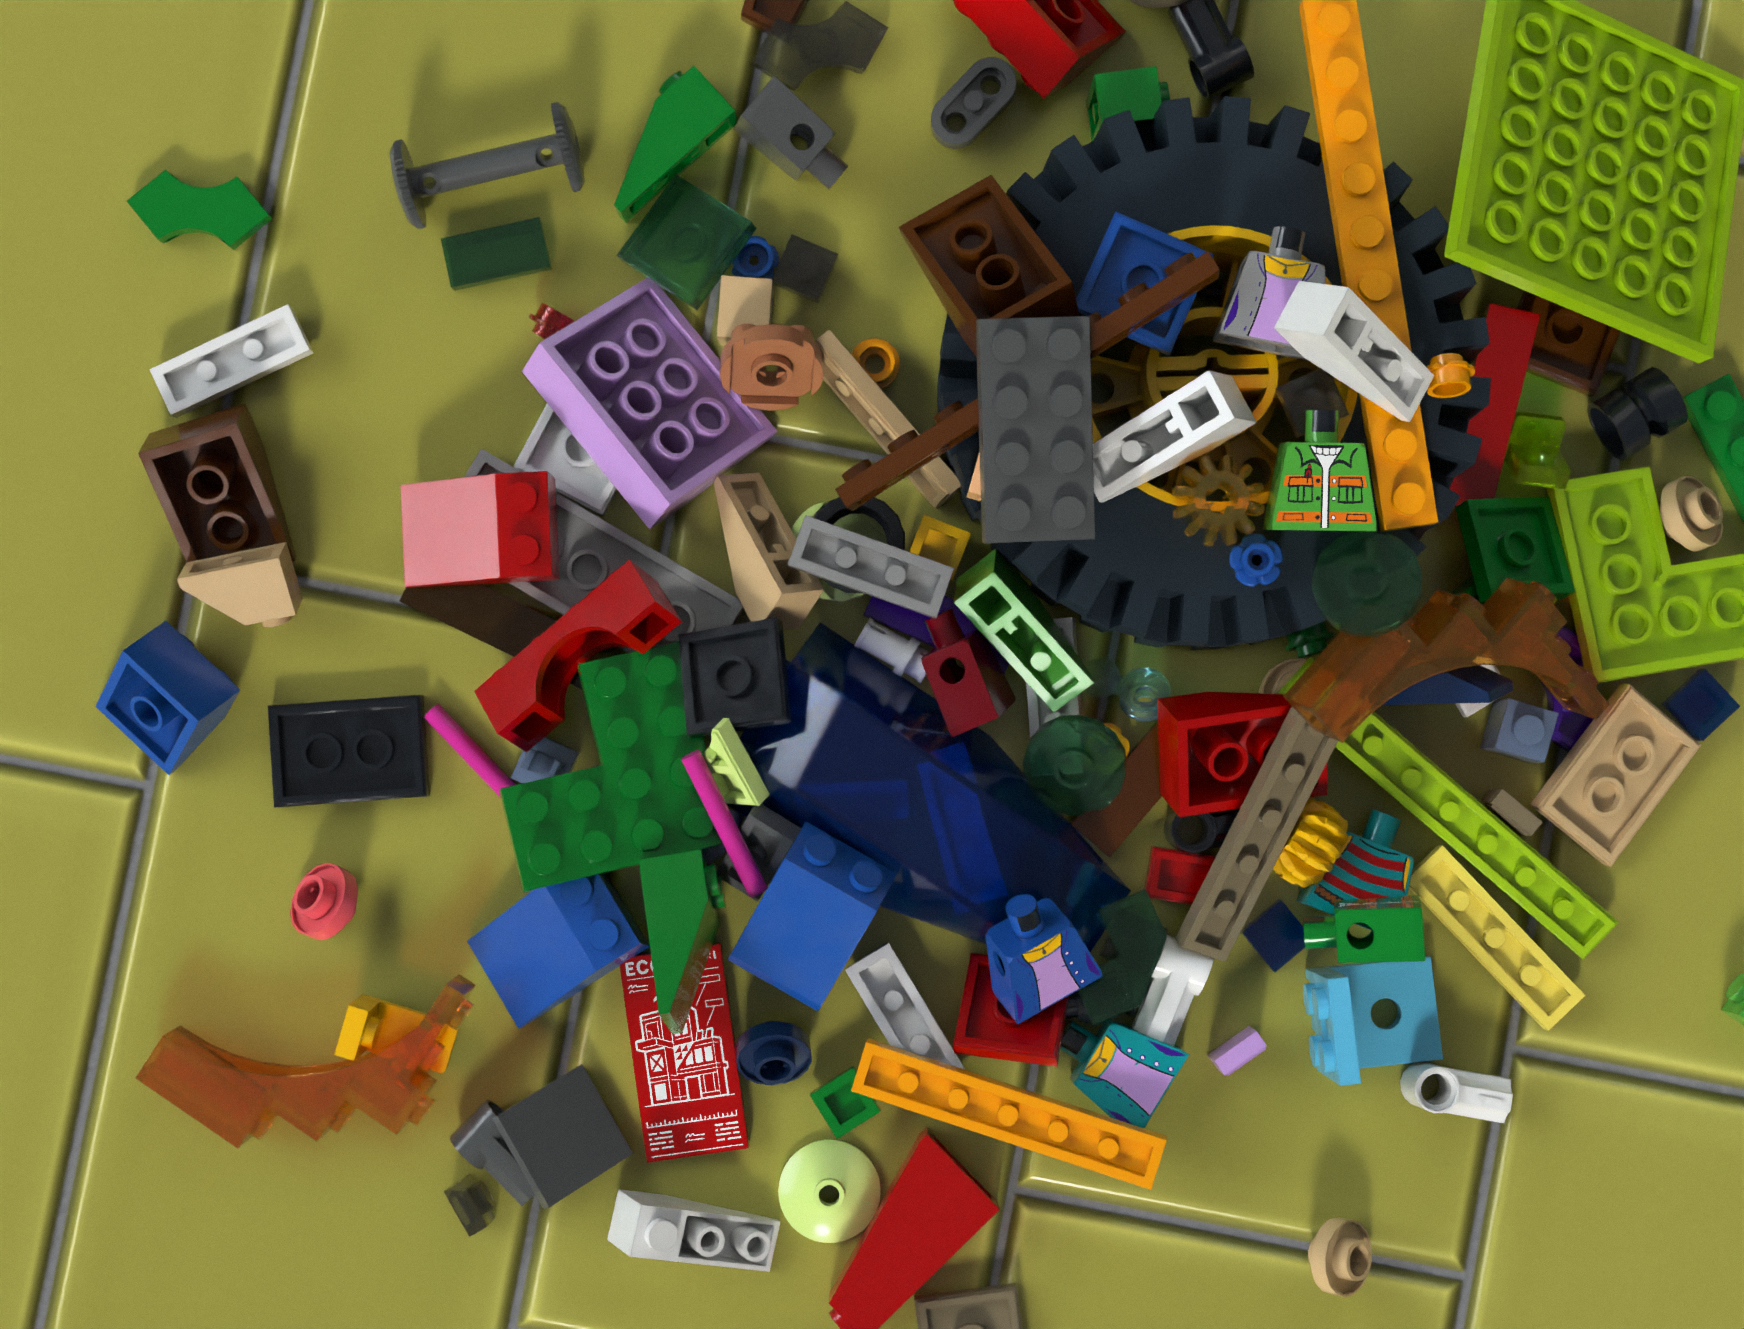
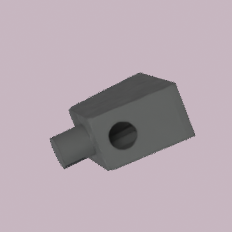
M775 76L741 114L733 129L794 180H797L807 170L824 186L830 189L848 168L844 161L826 147L835 135V132ZM795 135L803 138L807 144V149L799 150L795 148L790 141V136Z

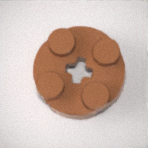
M748 323L741 324L732 330L731 340L722 350L720 357L721 383L729 394L731 388L735 393L741 395V403L750 408L768 411L789 409L799 404L798 397L806 394L809 390H811L812 396L820 388L823 380L822 353L819 346L814 342L813 332L803 325L766 324L756 326ZM777 365L776 371H766L765 366Z

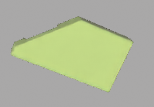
M723 718L712 729V740L709 748L704 752L703 758L727 804L760 806L770 793L729 718Z

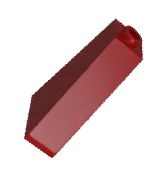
M927 1127L916 1138L880 1202L877 1211L830 1291L829 1304L833 1309L829 1312V1315L840 1329H878L1000 1210L998 1201Z

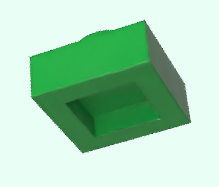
M854 1065L810 1092V1097L837 1139L881 1112L874 1098L851 1091L857 1073Z

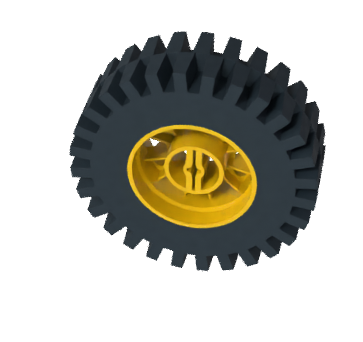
M1224 96L1209 117H1193L1190 97L1163 101L1155 113V119L1151 125L1136 127L1129 109L1104 119L1092 142L1081 146L1075 135L1054 147L1050 152L1043 171L1034 179L1024 172L1007 190L1006 195L1071 279L1076 298L1115 211L1214 254L1213 259L1219 269L1226 271L1218 307H1201L1189 310L1177 339L1190 335L1214 337L1242 260L1249 251L1269 253L1274 227H1292L1304 231L1306 234L1301 260L1324 265L1325 284L1342 286L1320 143L1303 136L1310 113L1285 105L1267 125L1249 121L1251 98ZM1393 161L1383 171L1412 353L1425 366L1430 365V359L1434 356L1445 353L1460 354L1464 361L1471 364V361L1490 343L1486 317L1464 320L1459 304L1477 284L1471 268L1458 262L1444 267L1435 248L1448 232L1449 225L1436 206L1417 219L1412 217L1400 203V199L1413 179ZM948 313L940 350V367L937 383L938 412L958 400L966 406L978 398L977 358L961 337ZM1139 342L1134 347L1128 363L1096 356L1091 359V380L1103 381L1109 387L1110 399L1100 404L1092 402L1093 444L1102 439L1093 419L1128 410L1132 420L1198 378L1199 374H1204L1209 370L1233 377L1246 403H1251L1249 409L1257 423L1215 449L1189 461L1192 463H1208L1221 460L1233 500L1201 501L1178 496L1186 465L1184 463L1162 474L1164 481L1161 489L1145 482L1106 502H1099L1094 493L1095 539L991 543L990 549L992 551L997 549L1010 566L1015 565L1032 581L1031 589L1049 605L1061 603L1081 615L1079 623L1102 633L1115 630L1134 636V643L1158 648L1173 644L1191 646V650H1217L1232 645L1246 643L1252 645L1294 633L1326 621L1328 617L1339 611L1360 604L1382 589L1379 585L1382 580L1409 566L1426 548L1420 541L1427 530L1448 519L1460 498L1459 494L1450 490L1454 478L1476 462L1483 438L1467 434L1469 420L1489 405L1491 378L1470 377V391L1457 397L1435 398L1428 395L1427 391L1425 392L1420 402L1438 523L1380 532L1359 393L1312 362L1293 357H1284L1277 360L1276 354L1237 346L1232 347L1240 355H1228L1218 349H1206L1199 352L1196 356L1159 357V351ZM1301 374L1309 379L1312 385L1310 397L1300 398L1291 392L1288 383L1290 375ZM1275 406L1306 413V410L1339 411L1338 443H1364L1366 448L1377 523L1376 531L1263 530L1278 449L1261 433L1268 425ZM978 431L946 451L945 456L948 467H954L961 484L960 499L972 521L979 519L982 524L981 501L966 497L979 454ZM1252 462L1262 468L1265 479L1261 487L1253 488L1243 482L1240 475L1243 463ZM1257 533L1264 535L1268 541H1275L1280 546L1283 560L1279 563L1281 572L1274 582L1268 585L1258 583L1254 587H1249L1236 579L1234 569L1229 564V555L1233 546L1242 543L1243 537ZM1254 555L1252 557L1254 565L1258 566L1261 564L1260 556Z

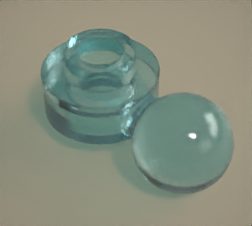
M1094 658L1085 664V667L1094 678V683L1084 691L1095 698H1105L1112 694L1119 695V704L1122 711L1134 720L1147 722L1158 719L1157 699L1170 697L1171 695L1168 679L1158 670L1137 668L1123 676L1120 675L1116 664L1106 658ZM1141 697H1148L1152 699V701L1141 702L1137 699Z

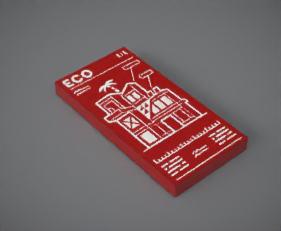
M721 943L712 944L683 1033L672 1034L659 1015L651 953L633 956L620 965L647 1163L749 1148Z

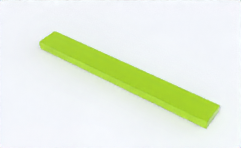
M1310 656L1277 694L1297 695L1312 665L1327 669ZM1361 698L1359 699L1335 747L1579 957L1584 959L1619 923L1615 917Z

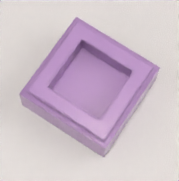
M1247 1026L1209 1053L1208 1057L1224 1076H1229L1266 1050L1265 1047L1267 1045L1255 1029Z

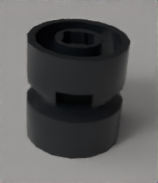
M1651 367L1625 382V392L1614 389L1589 404L1587 408L1589 421L1599 440L1614 457L1620 460H1624L1650 445L1651 435L1661 438L1686 423L1688 419L1687 408L1678 389L1665 373L1655 367Z

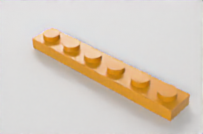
M870 1038L866 1041L851 1089L852 1092L1149 1190L1152 1189L1167 1142L1166 1135Z

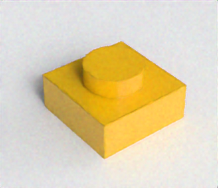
M924 514L909 552L953 567L954 570L950 578L952 582L971 533Z

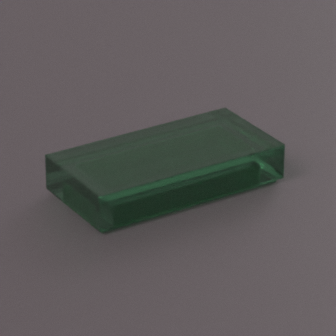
M540 217L440 238L450 286L454 291L552 270Z

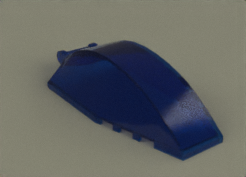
M820 622L790 662L786 659L792 722L748 729L739 737L770 793L762 804L801 829L805 822L812 824L896 872L897 875L883 899L881 907L986 944L985 935L989 928L1008 918L1005 907L1011 898L1020 894L1032 895L1037 902L1043 898H1050L1073 924L1089 952H1091L1131 890L989 734L975 727L952 737L935 698L902 676L900 677L893 673V670L860 648H856L854 644ZM727 804L746 818L755 806Z

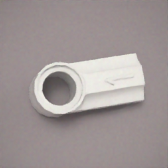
M1165 934L1152 960L1149 970L1151 980L1141 1000L1132 1029L1174 1046L1194 995L1198 996L1208 979L1214 958L1182 948L1175 937Z
M1416 1062L1409 1065L1403 1072L1400 1080L1404 1098L1410 1104L1432 1113H1448L1504 1123L1506 1116L1511 1111L1513 1093L1511 1090V1079L1438 1066L1429 1062ZM1435 1074L1439 1081V1089L1433 1098L1425 1100L1421 1094L1422 1083L1428 1076Z

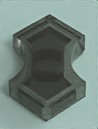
M847 1L829 19L817 24L796 25L777 18L750 65L771 78L773 76L777 77L786 87L793 91L798 88L808 75L823 68L840 67L862 74L889 27Z

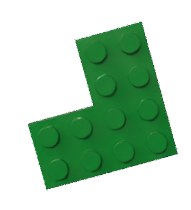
M679 642L652 647L645 654L634 651L578 664L577 669L600 766L509 786L499 790L523 893L639 865V859L706 849L723 844L681 761L683 756L695 750H700L702 755H704L706 748L703 737L691 738L687 735Z

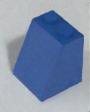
M805 822L728 960L814 1010L819 1011L878 911L897 873L812 824Z

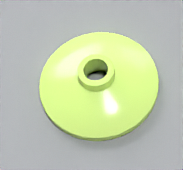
M823 1139L803 1146L790 1157L782 1171L778 1193L783 1214L797 1232L814 1241L836 1243L856 1236L869 1225L879 1206L881 1188L877 1170L870 1158L862 1150L842 1140ZM832 1185L837 1188L839 1197L835 1202L826 1203L820 1198L819 1192L824 1186Z

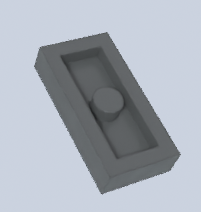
M761 804L760 806L753 807L740 832L768 887L801 828ZM727 853L717 870L718 877H721L723 881L749 896ZM763 893L751 898L758 902Z

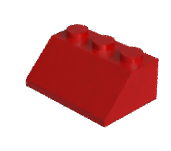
M953 0L958 11L969 17L987 36L991 47L998 53L1003 54L1019 71L1024 83L1032 90L1038 92L1043 99L1069 85L1126 32L1098 0Z

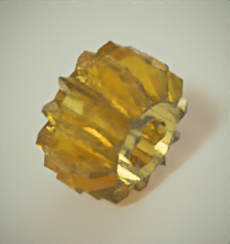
M1209 455L1203 456L1199 460L1201 474L1189 466L1181 472L1183 479L1190 487L1182 485L1175 486L1172 489L1171 495L1173 497L1187 501L1186 505L1179 506L1173 510V517L1181 519L1190 515L1193 522L1185 528L1184 534L1187 537H1191L1201 527L1204 528L1203 545L1207 547L1214 545L1218 530L1226 546L1235 544L1237 542L1235 528L1246 535L1251 534L1255 530L1253 522L1246 515L1260 516L1264 513V505L1249 500V497L1256 496L1264 490L1263 484L1253 483L1246 486L1243 480L1251 474L1253 469L1250 465L1246 464L1236 474L1232 473L1234 462L1231 455H1224L1222 457L1218 471L1212 458ZM1217 488L1226 493L1222 499L1228 497L1230 499V506H1226L1218 514L1210 509L1214 505L1213 502L1206 503V496L1211 495Z

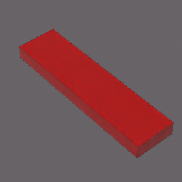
M1489 303L1486 306L1484 317H1486L1490 343L1473 359L1472 365L1475 367V374L1473 376L1491 378L1489 405L1469 420L1467 434L1483 439L1475 464L1455 477L1450 486V490L1460 495L1455 507L1467 499L1495 498L1541 314Z

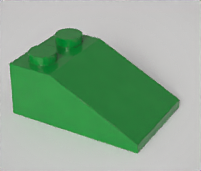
M701 849L639 859L658 1012L672 1034L683 1033L719 927L717 908L726 907L722 878L718 877L716 864L708 865Z

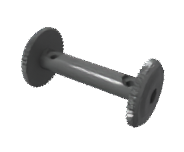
M558 102L551 103L555 134L414 167L408 148L403 140H396L390 149L391 170L396 192L408 222L418 229L426 227L423 197L561 164L565 166L573 192L580 191L585 183L584 165L576 131L566 107ZM543 149H550L552 151L549 155L541 153ZM426 177H433L435 181L428 183L424 179Z

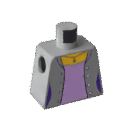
M1274 227L1269 253L1249 251L1234 280L1215 330L1213 342L1307 360L1274 329L1299 281L1325 284V266L1320 263L1301 260L1306 234L1304 231L1292 227Z

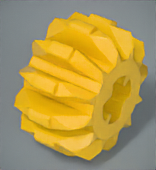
M1309 798L1273 868L1274 872L1293 885L1297 884L1303 888L1321 882L1324 874L1332 871L1336 859L1342 856L1340 851L1348 841V835L1346 834L1348 821L1322 800L1317 801Z

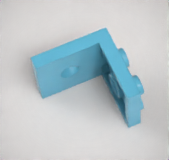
M1425 955V961L1367 962L1305 969L1306 979L1309 980V983L1303 984V1000L1307 1015H1311L1312 1030L1315 1031V1035L1309 1036L1311 1062L1313 1067H1317V1071L1339 1086L1361 1084V1068L1443 1059L1430 956ZM1380 999H1391L1397 1008L1396 1019L1389 1026H1376L1371 1019L1372 1006Z

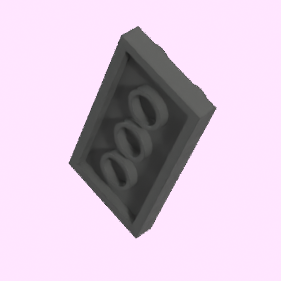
M1089 316L976 320L982 543L1095 539Z

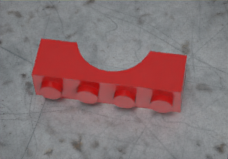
M629 559L579 603L572 606L566 614L546 631L533 639L520 653L494 672L474 692L496 733L525 752H528L565 721L564 704L566 692L573 676L578 671V664L585 663L598 652L612 647H627L645 654L682 623V620L658 582Z

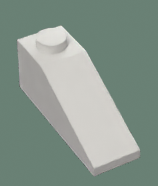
M1299 281L1274 326V329L1305 359L1401 421H1411L1434 377L1428 368L1349 287Z
M1209 370L1093 444L1094 493L1098 501L1106 502L1215 449L1257 423L1233 377Z

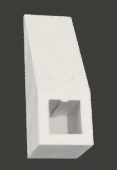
M618 1189L607 1240L629 1257L770 1272L781 1221L668 1195Z

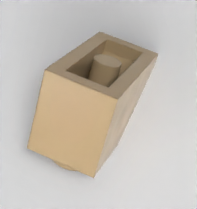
M287 542L186 562L177 578L180 589L245 626L260 622L263 627L282 625L290 621L292 616L296 615L303 599Z

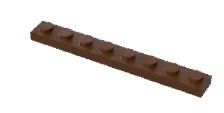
M1207 251L1200 257L1195 258L1194 254L1190 252L1180 257L1165 268L1164 271L1168 276L1151 288L1148 287L1146 282L1133 287L1118 299L1121 307L1102 318L1099 312L1091 314L1089 316L1090 359H1093L1217 280L1220 269L1210 253ZM978 398L966 406L960 400L948 405L933 416L936 425L918 436L915 430H911L892 441L887 446L891 454L872 465L869 459H865L844 472L842 478L845 483L835 490L846 508L854 511L978 432Z

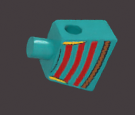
M1372 809L1362 837L1346 832L1348 841L1340 851L1342 856L1336 859L1332 871L1326 872L1322 881L1318 884L1302 888L1296 901L1335 916V901L1407 896L1414 858L1391 849L1401 820ZM1355 923L1358 926L1372 930L1365 923Z

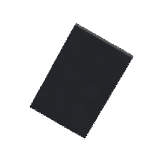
M410 695L268 706L274 808L430 796L424 696Z

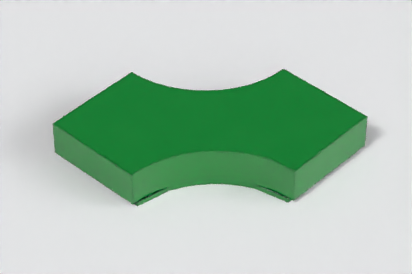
M165 169L127 200L136 214L162 243H167L187 233H204L219 238L231 249L235 250L273 219L237 176L219 186L195 187L179 181Z

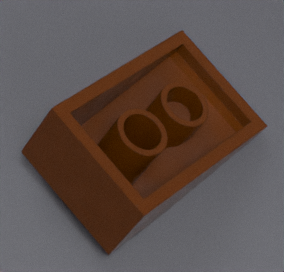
M992 175L899 226L900 233L961 337L976 358V320L1080 316L1071 279Z
M246 403L149 433L138 454L186 562L287 542L292 562L296 560L295 550L266 451Z

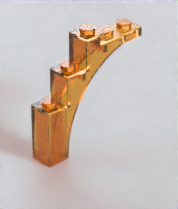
M1506 578L1483 605L1466 593L1457 596L1437 590L1413 618L1397 606L1391 605L1387 609L1366 602L1283 696L1314 731L1342 743L1370 714L1408 687L1440 673L1477 665H1508L1523 668L1537 675L1563 708L1595 720L1609 706V703L1596 689L1599 684L1596 677L1572 660L1568 655L1571 652L1570 646L1557 635L1567 623V620L1554 606L1557 601L1554 594L1536 581H1531L1530 584L1510 578Z
M458 974L445 985L419 1026L389 1045L359 1056L354 1061L347 1059L317 1065H283L261 1062L233 1054L212 1045L180 1025L162 1036L136 1076V1079L236 1148L242 1146L253 1136L260 1140L269 1130L277 1115L315 1141H318L331 1129L339 1133L354 1113L356 1107L397 1135L409 1122L418 1126L435 1102L428 1094L438 1080L427 1073L435 1065L446 1048L439 1041L447 1028L450 1026L457 1030L474 1006L467 998L476 985Z

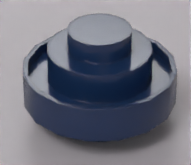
M779 1021L760 1023L746 1030L739 1037L735 1046L738 1071L746 1079L757 1084H786L802 1076L809 1069L812 1062L809 1036L802 1028L792 1023Z

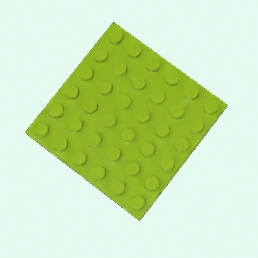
M1486 0L1444 257L1698 364L1712 359L1715 349L1744 129V79L1576 0Z

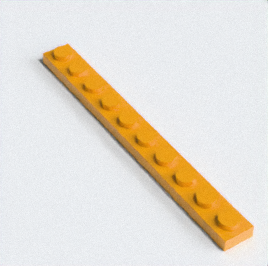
M1302 0L1299 5L1342 286L1349 287L1412 352L1357 0ZM1359 393L1380 532L1438 523L1420 404L1411 421L1406 422L1401 421Z

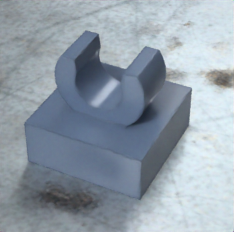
M544 737L528 752L523 750L511 778L520 783H527L570 773L581 752Z

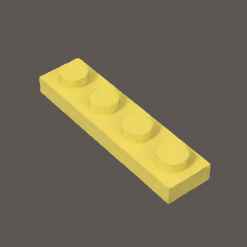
M1437 845L1412 869L1409 884L1410 890L1415 895H1419L1420 900L1543 1029L1549 1031L1586 996L1443 845Z

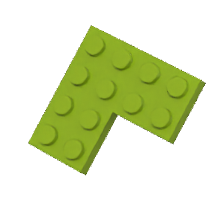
M1650 466L1554 481L1545 486L1547 496L1550 497L1575 588V593L1569 595L1588 685L1744 659V554L1671 565Z

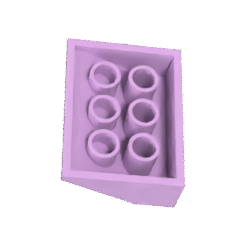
M651 275L541 341L522 370L523 374L649 530L688 504L711 486L717 475L726 474L777 432L761 410L742 404L741 395L735 393L731 388L729 394L723 388L720 378L719 358Z

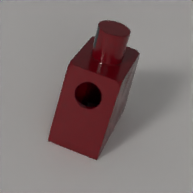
M952 608L938 613L936 619L930 617L924 620L935 648L921 658L922 665L951 736L954 737L999 718L1014 703L1016 698L986 637L978 629L963 634ZM955 658L959 659L963 663L964 668H961L957 664Z

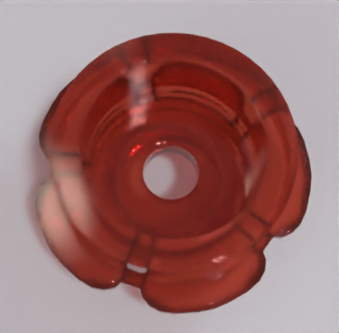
M543 302L535 315L529 314V318L536 322L532 332L544 339L574 322L573 319Z

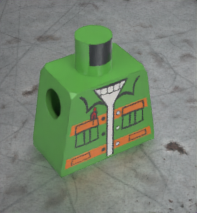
M1306 410L1305 442H1285L1279 444L1263 530L1376 531L1377 523L1366 448L1364 443H1338V410Z

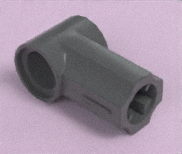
M486 1100L450 1136L451 1143L474 1167L478 1169L485 1168L523 1206L535 1193L492 1119L504 1110L491 1100Z

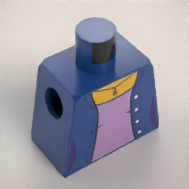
M1029 894L1014 896L1007 902L1005 907L1008 918L989 928L985 935L993 993L1017 1024L1103 977L1102 971L1073 924L1050 898H1043L1037 902Z

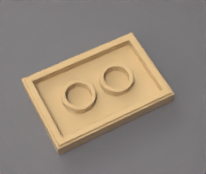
M1621 682L1530 805L1599 862L1611 867L1701 747V744L1634 687Z

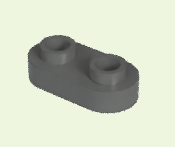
M987 57L980 59L936 103L931 114V131L941 145L951 149L967 147L1010 104L1016 89V76L1012 67L999 58ZM985 81H994L998 84L1000 90L994 95H988L982 91L981 85ZM951 117H959L965 122V127L960 131H952L947 127L946 122Z

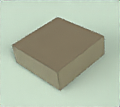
M1503 789L1488 790L1480 800L1482 804L1520 836H1532L1542 824L1539 818Z

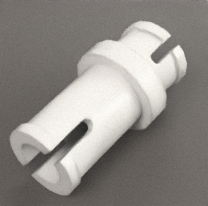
M870 617L854 646L893 666L892 672L900 677L905 673L921 684L926 675L921 658L929 651L919 646L921 641L914 637H911L909 641L875 622Z

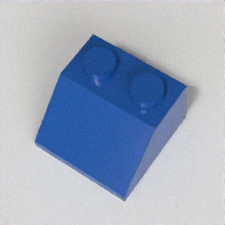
M164 621L122 651L95 707L170 775L226 717L240 689L224 671L216 668L203 656L186 636L180 634L167 621Z

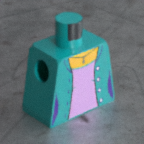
M1108 1017L1104 1020L1096 1035L1077 1023L1070 1021L1063 1031L1060 1048L1061 1051L1079 1061L1070 1077L1072 1083L1111 1118L1141 1128H1145L1189 1056L1187 1052L1175 1044L1173 1046L1153 1039L1132 1029L1131 1026Z

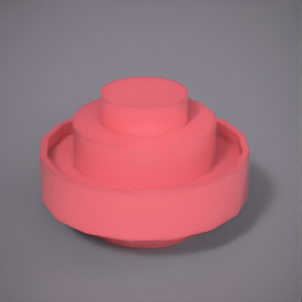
M330 863L318 865L308 872L297 886L291 902L290 916L295 929L301 934L320 941L332 938L351 921L356 911L358 896L356 878L350 871Z

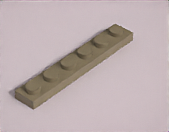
M1315 665L1311 666L1175 937L1182 948L1226 962L1364 691V688L1356 681Z

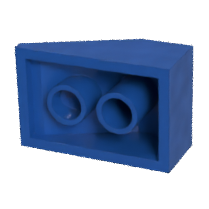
M607 873L533 890L467 941L519 1029L650 947Z

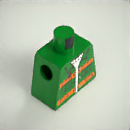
M1419 895L1335 901L1334 904L1335 916L1303 917L1305 949L1337 947V957L1340 963L1425 961L1423 916ZM1355 923H1365L1372 930L1366 937L1357 938L1350 934L1349 928Z

